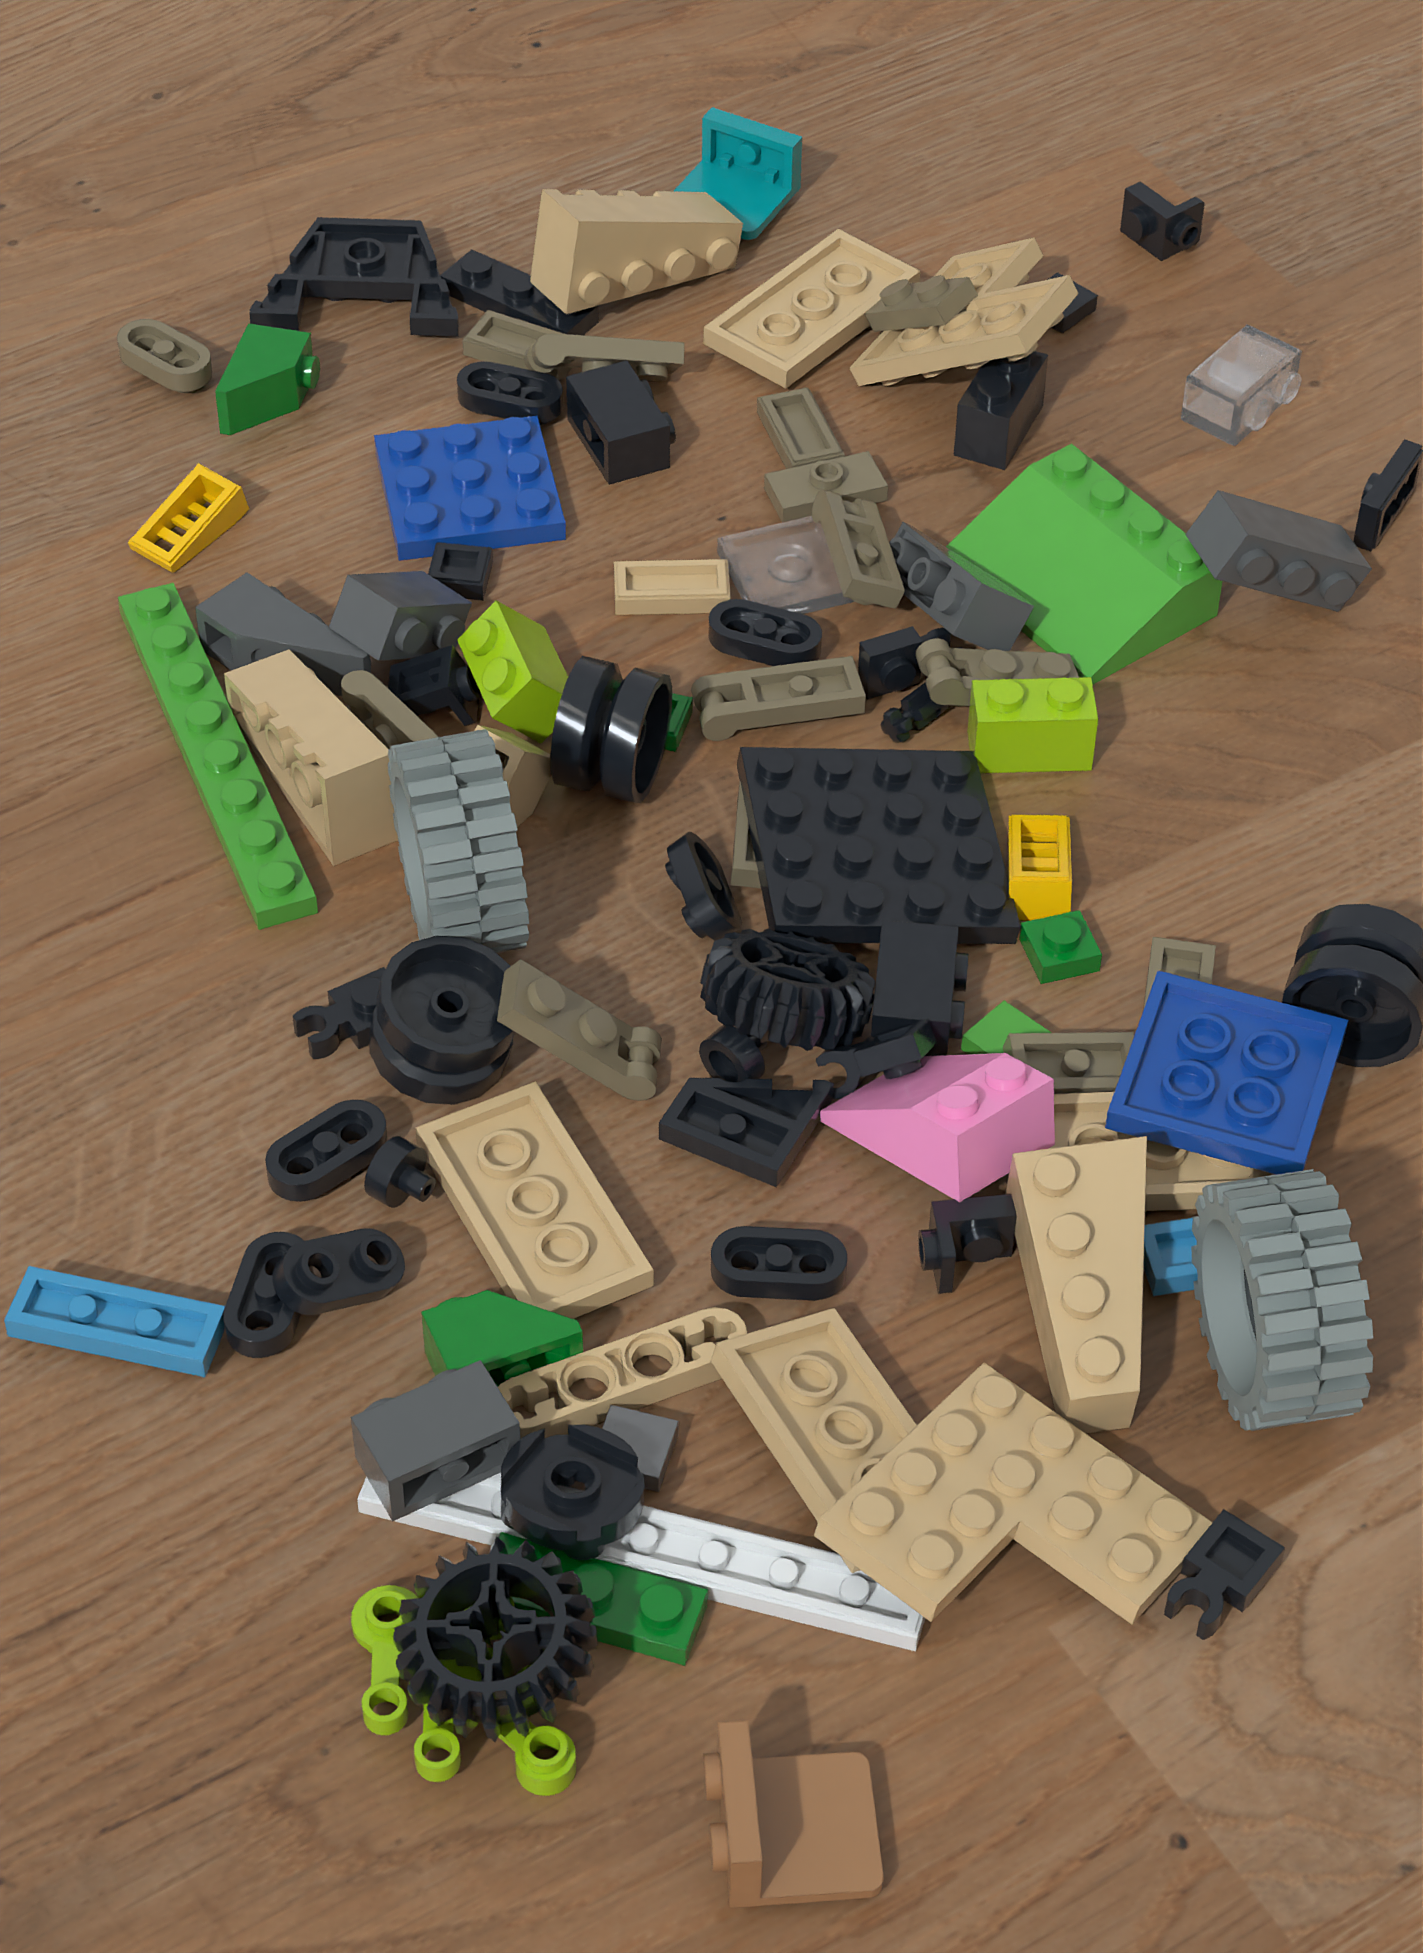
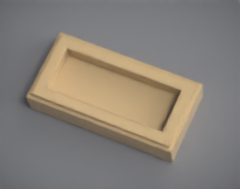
M728 559L614 562L615 615L710 613L717 604L730 600Z

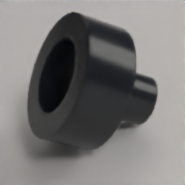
M722 1025L701 1042L699 1054L705 1069L712 1078H721L728 1082L759 1079L765 1072V1062L761 1051L767 1047L768 1043L767 1041L761 1043L760 1038L750 1034L740 1035L734 1026Z
M401 1136L389 1139L378 1150L369 1165L364 1182L365 1192L391 1208L400 1206L409 1196L421 1202L426 1201L435 1188L436 1180L424 1173L427 1161L425 1150Z

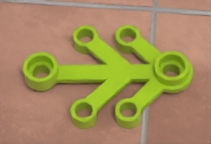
M395 1585L380 1586L366 1592L356 1602L351 1614L354 1637L362 1647L372 1654L371 1687L366 1690L362 1697V1712L366 1727L378 1735L394 1734L400 1731L408 1720L407 1697L404 1690L400 1687L401 1677L396 1666L397 1655L401 1652L397 1651L393 1640L394 1628L404 1623L401 1616L391 1622H382L376 1619L384 1614L400 1615L401 1600L418 1599L412 1591ZM510 1597V1603L515 1607L513 1598ZM501 1618L499 1619L498 1635L492 1636L490 1640L501 1639L500 1631L505 1633ZM488 1648L490 1657L492 1659L493 1648ZM455 1659L438 1660L452 1673L468 1680L482 1682V1676L478 1669L469 1666H457ZM531 1665L526 1666V1667H524L523 1669L519 1670V1671L517 1672V1674L523 1672L524 1670H526L527 1668H529ZM383 1702H390L398 1707L389 1715H378L372 1711L376 1705ZM427 1704L424 1705L423 1733L417 1738L414 1745L415 1766L418 1773L424 1779L431 1782H443L452 1778L460 1768V1745L457 1737L454 1735L453 1718L438 1726L437 1723L430 1719ZM529 1721L530 1730L525 1737L516 1731L513 1722L502 1724V1732L499 1738L515 1751L516 1775L520 1784L527 1791L540 1796H550L562 1792L572 1783L576 1774V1750L572 1739L565 1732L552 1726L536 1727ZM435 1748H442L450 1753L447 1759L440 1762L429 1761L424 1756ZM545 1748L558 1751L556 1756L546 1760L539 1759L532 1754L534 1751Z

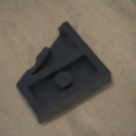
M689 1078L659 1121V1140L777 1188L820 1121V1111L831 1104L834 1083L827 1080H813L812 1090H773L772 1079H745L739 1082H728L721 1078Z

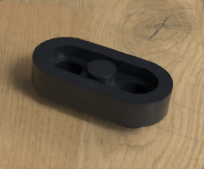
M482 361L465 366L457 375L459 403L467 410L477 414L504 419L537 416L539 424L543 425L556 419L563 410L562 384L557 378L546 373Z
M744 599L723 601L717 604L709 614V641L715 649L724 654L770 666L817 661L821 655V627L813 618L807 615Z
M687 832L667 847L669 861L665 863V868L672 882L682 893L686 905L682 907L681 912L690 929L700 938L709 936L716 941L722 939L725 934L735 932L741 928L742 920L723 869L707 844L693 832Z
M346 1100L331 1106L279 1138L270 1146L265 1159L270 1188L283 1199L298 1202L308 1201L321 1196L370 1165L375 1154L388 1141L386 1119L383 1112L374 1104L364 1100ZM352 1140H359L354 1144L347 1143Z
M739 1226L721 1233L715 1239L711 1248L712 1279L721 1290L733 1296L817 1301L835 1295L843 1287L846 1280V1248L837 1237L821 1230ZM740 1267H748V1268H751V1269H753V1270H742V1269H738V1268H740ZM813 1270V1271H817V1272H820V1273H804V1272Z
M364 1228L296 1243L274 1267L272 1280L276 1294L288 1308L304 1315H317L384 1298L401 1280L405 1270V1261L401 1249L391 1237L381 1231ZM368 1255L372 1257L377 1262V1264L372 1262L369 1259ZM308 1265L315 1267L321 1273V1278L315 1276L310 1271Z
M271 1232L256 1238L247 1247L223 1314L227 1340L236 1352L251 1358H265L281 1352L292 1341L301 1314L288 1308L279 1299L273 1286L272 1276L274 1267L293 1245L304 1241L299 1236L288 1232ZM308 1265L310 1271L314 1274L313 1266ZM258 1327H268L263 1330H253Z

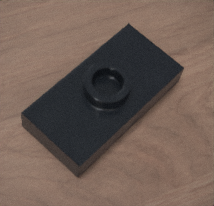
M1404 439L1381 474L1373 472L1369 477L1362 494L1353 542L1356 547L1370 552L1372 549H1375L1416 489L1423 456L1422 445Z

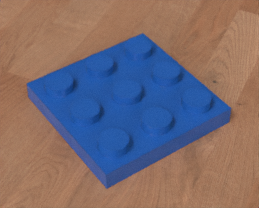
M537 416L510 417L504 420L454 424L447 427L414 431L402 430L395 433L374 435L375 454L399 561L433 557L436 542L497 549L566 540V522Z
M1157 971L1107 1111L1105 1128L1135 1137L1147 1136V1140L1276 1175L1304 1171L1343 1044L1348 1020Z

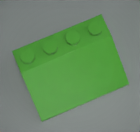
M1073 444L1029 465L946 546V548L1009 586L1031 603L1034 608L1021 631L1046 652L1070 654L1079 678L1091 677L1092 684L1101 681L1216 617L1218 614L1223 581L1214 579L1186 537V533Z

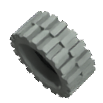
M483 729L390 746V749H388V774L391 785H389L390 798L394 807V827L398 835V851L400 861L403 864L407 895L410 896L414 923H417L419 940L433 936L465 937L491 948L495 953L525 948L527 946L526 941L529 939L527 924H529V911L525 902V898H528L526 881L522 874V866H524L521 848L518 847L516 836L518 829L515 814L512 813L510 807V792L507 780L504 781L503 766L499 754H496L495 743L492 737H489L488 731Z
M1314 1169L1206 1185L1202 1189L1203 1195L1198 1196L1195 1204L1199 1216L1193 1217L1192 1232L1197 1241L1196 1246H1191L1192 1264L1197 1269L1198 1280L1193 1281L1195 1300L1200 1301L1203 1316L1198 1318L1202 1337L1207 1336L1209 1344L1207 1358L1211 1369L1217 1370V1386L1222 1400H1228V1412L1233 1420H1240V1427L1242 1429L1255 1431L1349 1416L1359 1412L1364 1407L1362 1398H1368L1370 1384L1365 1373L1373 1372V1355L1367 1347V1339H1373L1372 1319L1366 1316L1364 1300H1370L1367 1280H1361L1358 1264L1362 1261L1358 1242H1351L1349 1237L1352 1223L1346 1208L1338 1209L1339 1194L1333 1184L1326 1185V1176L1320 1171L1314 1172Z

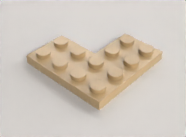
M1035 238L955 255L949 259L935 276L943 275L945 279L969 277L978 296L946 325L883 331L849 369L858 386L882 382L884 386H889L908 376L923 374L925 378H930L944 372L948 368L963 365L966 369H975L990 360L1007 357L1009 361H1016L1030 355L1037 349V341L1047 329L1063 319V311L1079 293L1070 275L1022 285L1029 279L1028 272L1043 257Z
M983 1363L819 1518L814 1536L930 1622L1014 1539L1130 1624H1133L1181 1572L1184 1557L1212 1522L989 1365Z

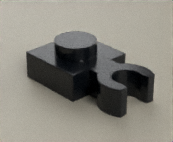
M385 967L327 991L328 1007L308 1006L300 1009L293 1015L294 1033L297 1037L305 1036L314 1031L319 1032L308 1037L309 1053L312 1059H321L333 1054L338 1049L340 1042L347 1038H351L358 1049L369 1045V1028L373 1011L377 1005V993Z
M1223 1509L1184 1557L1181 1574L1188 1578L1177 1581L1170 1588L1164 1615L1172 1619L1177 1615L1181 1607L1186 1605L1198 1606L1204 1613L1199 1620L1196 1636L1202 1640L1211 1637L1219 1627L1224 1601L1243 1612L1281 1565L1285 1547Z

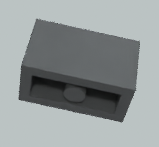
M424 571L347 575L329 628L378 661L415 658L450 645L456 648L459 644L457 639L465 632V621L472 602Z
M481 1360L458 1370L450 1369L443 1371L433 1377L427 1384L395 1398H383L375 1401L363 1412L351 1417L355 1458L392 1522L501 1473V1466L506 1454L516 1442L520 1441V1423Z

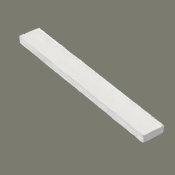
M501 1473L395 1520V1522L487 1545H492L496 1536L499 1537L500 1532L524 1538L516 1530L507 1527L501 1519ZM366 1477L357 1498L359 1513L391 1520ZM556 1485L558 1488H560L561 1491L564 1492H583L582 1490L565 1487L562 1485ZM643 1506L642 1513L634 1527L622 1538L606 1544L602 1554L596 1557L600 1560L708 1589V1600L912 1651L917 1649L925 1617L861 1570L851 1573L838 1553Z

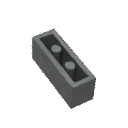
M1220 490L1215 493L1185 534L1214 579L1337 612L1353 596L1355 590L1372 570L1341 525Z

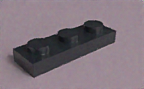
M472 249L440 275L441 279H444L450 297L485 313L487 310L569 335H585L599 323L598 306L565 314L530 282L531 275Z

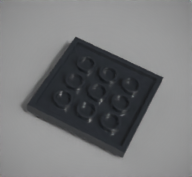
M740 747L736 765L739 781L741 782L769 929L776 933L788 934L791 931L796 936L804 938L813 936L814 940L820 943H880L882 920L957 926V944H1016L1021 926L1014 899L1009 898V880L977 758L974 757V751Z

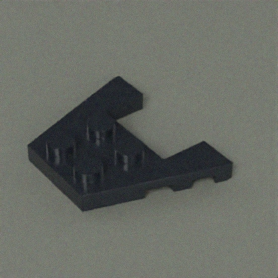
M317 217L289 255L290 265L283 274L274 275L267 285V296L262 302L255 301L249 312L250 324L299 331L306 297H324L331 301H343L348 298L377 299L385 303L412 300L409 318L411 335L459 336L458 313L456 308L452 307L449 300L448 287L445 280L440 277L437 269V259L421 220Z

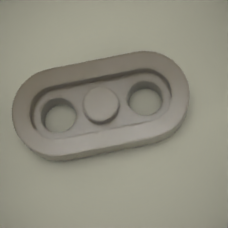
M153 319L135 320L124 325L117 334L121 361L126 366L170 390L179 393H191L205 386L212 378L211 356L208 348L160 321Z

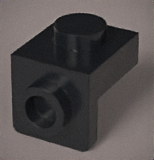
M1140 181L1125 188L1120 232L1154 257L1163 261L1191 248L1199 242L1205 203L1198 197H1194L1174 206Z

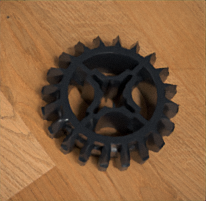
M769 928L763 932H757L752 929L742 930L741 933L731 932L725 934L722 939L714 941L712 949L706 957L700 979L702 984L700 998L705 1001V1009L712 1015H717V1020L720 1023L735 1026L736 1031L740 1035L750 1034L758 1037L761 1043L766 1041L779 1043L784 1049L791 1045L800 1046L806 1051L812 1050L816 1046L825 1050L835 1049L836 1045H851L855 1038L862 1037L865 1024L869 1023L874 1002L873 990L875 980L869 975V969L864 964L856 962V958L851 953L839 952L834 944H822L815 941L813 936L804 938L796 936L791 931L788 934L776 933Z
M496 1536L490 1547V1553L478 1555L477 1549L466 1541L463 1549V1561L454 1565L449 1559L439 1555L436 1563L439 1577L432 1579L416 1575L414 1588L418 1599L401 1600L399 1613L404 1624L395 1627L393 1634L396 1649L401 1652L397 1655L396 1666L401 1679L409 1682L407 1690L411 1700L418 1707L428 1704L427 1711L430 1719L437 1723L438 1726L453 1718L456 1732L466 1739L478 1723H483L487 1738L496 1742L502 1732V1724L513 1722L516 1731L526 1737L530 1730L528 1717L539 1713L543 1719L554 1723L557 1710L553 1700L560 1698L576 1702L579 1688L574 1678L591 1677L594 1666L591 1655L588 1652L597 1649L596 1646L598 1645L597 1630L591 1624L595 1617L593 1604L589 1597L581 1595L583 1587L578 1575L573 1570L563 1573L561 1560L555 1556L553 1551L537 1560L534 1546L525 1540L514 1554L511 1555L507 1552L505 1542ZM510 1597L522 1598L533 1602L547 1611L551 1617H537L535 1610L517 1609L511 1605ZM501 1618L505 1633L500 1631L502 1639L493 1642V1657L491 1659L487 1644L492 1646L490 1638L498 1635L499 1619ZM455 1659L457 1666L474 1667L480 1671L482 1682L462 1678L449 1671L438 1660ZM531 1665L529 1668H527V1669L524 1670L523 1672L517 1674V1672H518L519 1670L523 1669V1668L526 1667V1666Z

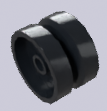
M582 656L575 663L566 681L554 723L550 752L551 776L554 784L582 791H590L601 779L606 796L634 803H642L649 794L656 779L668 737L672 712V682L670 675L635 667L623 679L618 663Z
M1370 904L1338 905L1318 913L1303 929L1294 966L1290 970L1284 989L1282 1003L1348 1020L1337 1063L1352 1067H1382L1404 1059L1418 1046L1423 1029V929L1417 923L1394 910Z
M429 937L411 942L391 957L380 980L377 1005L373 1011L369 1028V1053L380 1075L400 1093L422 1102L455 1105L479 1098L498 1083L509 1060L513 1046V1037L516 1033L497 1021L504 971L511 966L491 948L465 937Z

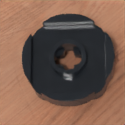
M568 1425V1435H553L545 1438V1428L532 1432L516 1442L503 1460L500 1486L501 1519L507 1527L516 1530L524 1538L535 1544L549 1549L564 1551L567 1556L576 1560L596 1558L602 1554L606 1544L615 1542L627 1534L637 1523L642 1513L645 1483L644 1475L638 1469V1456L632 1447L619 1436L594 1426ZM578 1481L585 1484V1491L568 1493L561 1491L556 1485L570 1487Z

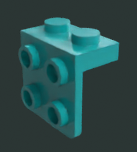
M712 107L702 117V161L673 192H707L743 222L740 239H755L801 188L802 136Z

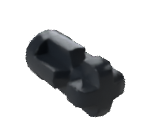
M924 682L900 701L902 707L899 709L893 707L884 712L883 721L880 726L883 733L888 734L893 742H905L910 738L909 731L911 729L921 730L945 712L949 705H940L933 702L926 682Z

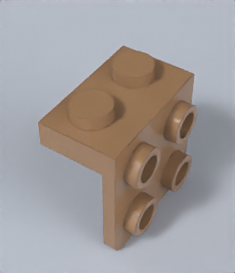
M748 1720L717 1722V1753L703 1754V1774L706 1801L719 1800L721 1823H709L712 1871H726L729 1908L865 1899L877 1896L882 1890L884 1876L870 1764L867 1757L859 1752H840L752 1758Z

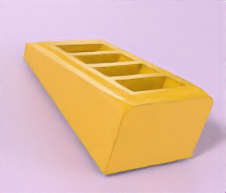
M198 463L128 541L130 549L168 571L176 572L234 526L249 510L242 487ZM205 503H211L208 508L203 507ZM194 514L199 518L196 522H193L187 517ZM178 526L187 532L181 537L171 530ZM162 538L174 546L167 552L154 543Z
M1012 815L1008 818L1009 898L1014 899L1019 920L1031 921L1071 912L1070 817H1067V815ZM1022 842H1057V843H1022Z

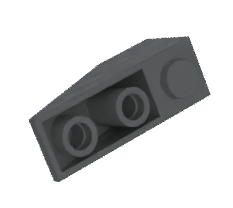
M902 522L898 532L889 541L905 589L904 595L952 635L987 650L999 649L1010 651L1034 606L1003 582L910 524Z
M248 572L195 607L199 639L205 653L231 671L289 649L307 668L313 670L317 678L334 695L342 696L341 680L346 674L357 670L371 673L369 654L331 630L319 616L306 612L285 598L277 588L267 586Z

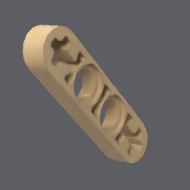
M718 1307L703 1309L515 1376L501 1383L498 1389L511 1410L516 1406L523 1405L529 1413L535 1412V1416L529 1419H523L519 1412H513L520 1423V1439L544 1428L545 1438L553 1435H568V1425L593 1426L604 1422L610 1405L637 1410L722 1379L711 1362L715 1344L712 1342L704 1343V1339L714 1336L718 1342L747 1334L745 1322L739 1315L728 1309ZM682 1346H684L686 1357L692 1355L691 1362H684ZM647 1355L661 1356L672 1365L666 1373L654 1377L645 1376L637 1372L633 1367L638 1359ZM583 1378L598 1379L608 1388L602 1396L591 1400L579 1399L569 1391L574 1382ZM557 1392L559 1409H555L554 1397L549 1399V1393Z

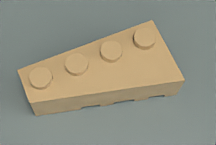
M542 189L530 282L565 314L734 269L736 267L743 222L707 192L656 191L653 196H640L635 191L619 190L617 196L599 195L594 190H577L576 195H563L557 189Z
M288 649L224 673L227 701L245 740L333 866L398 841L393 820L394 807L389 789L391 781L388 774V748L317 678L311 668H307Z
M1147 1136L1019 1152L1012 1155L1006 1194L1012 1195L1016 1210L1015 1237L1055 1412L1084 1433L1130 1428L1140 1392Z

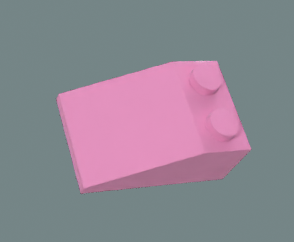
M1007 1053L924 1056L920 1059L922 1067L893 1079H885V1076L882 1075L820 1111L822 1123L952 1199H956L959 1203L1008 1174L1013 1153L1049 1149L1055 1145L1054 1079Z

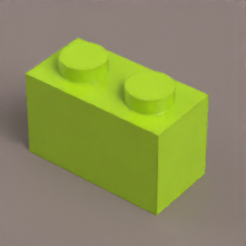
M496 600L468 627L457 641L491 717L542 743L553 732L558 705L568 675L545 627Z
M1091 677L972 680L967 734L969 749L974 751V757L977 758L980 773L1092 771L1098 714Z

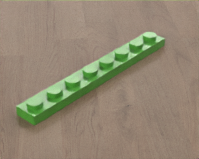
M174 583L119 596L120 615L258 930L317 914L316 894Z

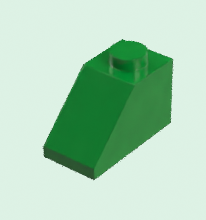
M248 323L215 390L220 434L233 435L299 410L308 389H315L320 375V359L318 356H313L311 333Z
M489 1290L464 1298H450L440 1303L437 1307L421 1311L424 1350L435 1376L443 1371L450 1369L458 1370L481 1360L496 1386L499 1387L501 1383L510 1378L583 1353V1331L577 1320Z

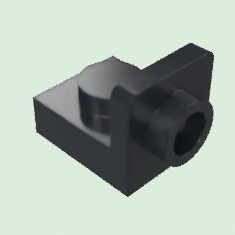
M453 645L390 666L388 689L416 716L429 714L437 709L450 706L464 726L477 722L478 704L482 695L469 666Z
M1011 1194L966 1198L960 1203L956 1199L931 1201L929 1229L919 1230L918 1250L922 1270H933L938 1294L952 1293L955 1262L971 1261L980 1263L995 1258L1012 1257L1017 1215Z

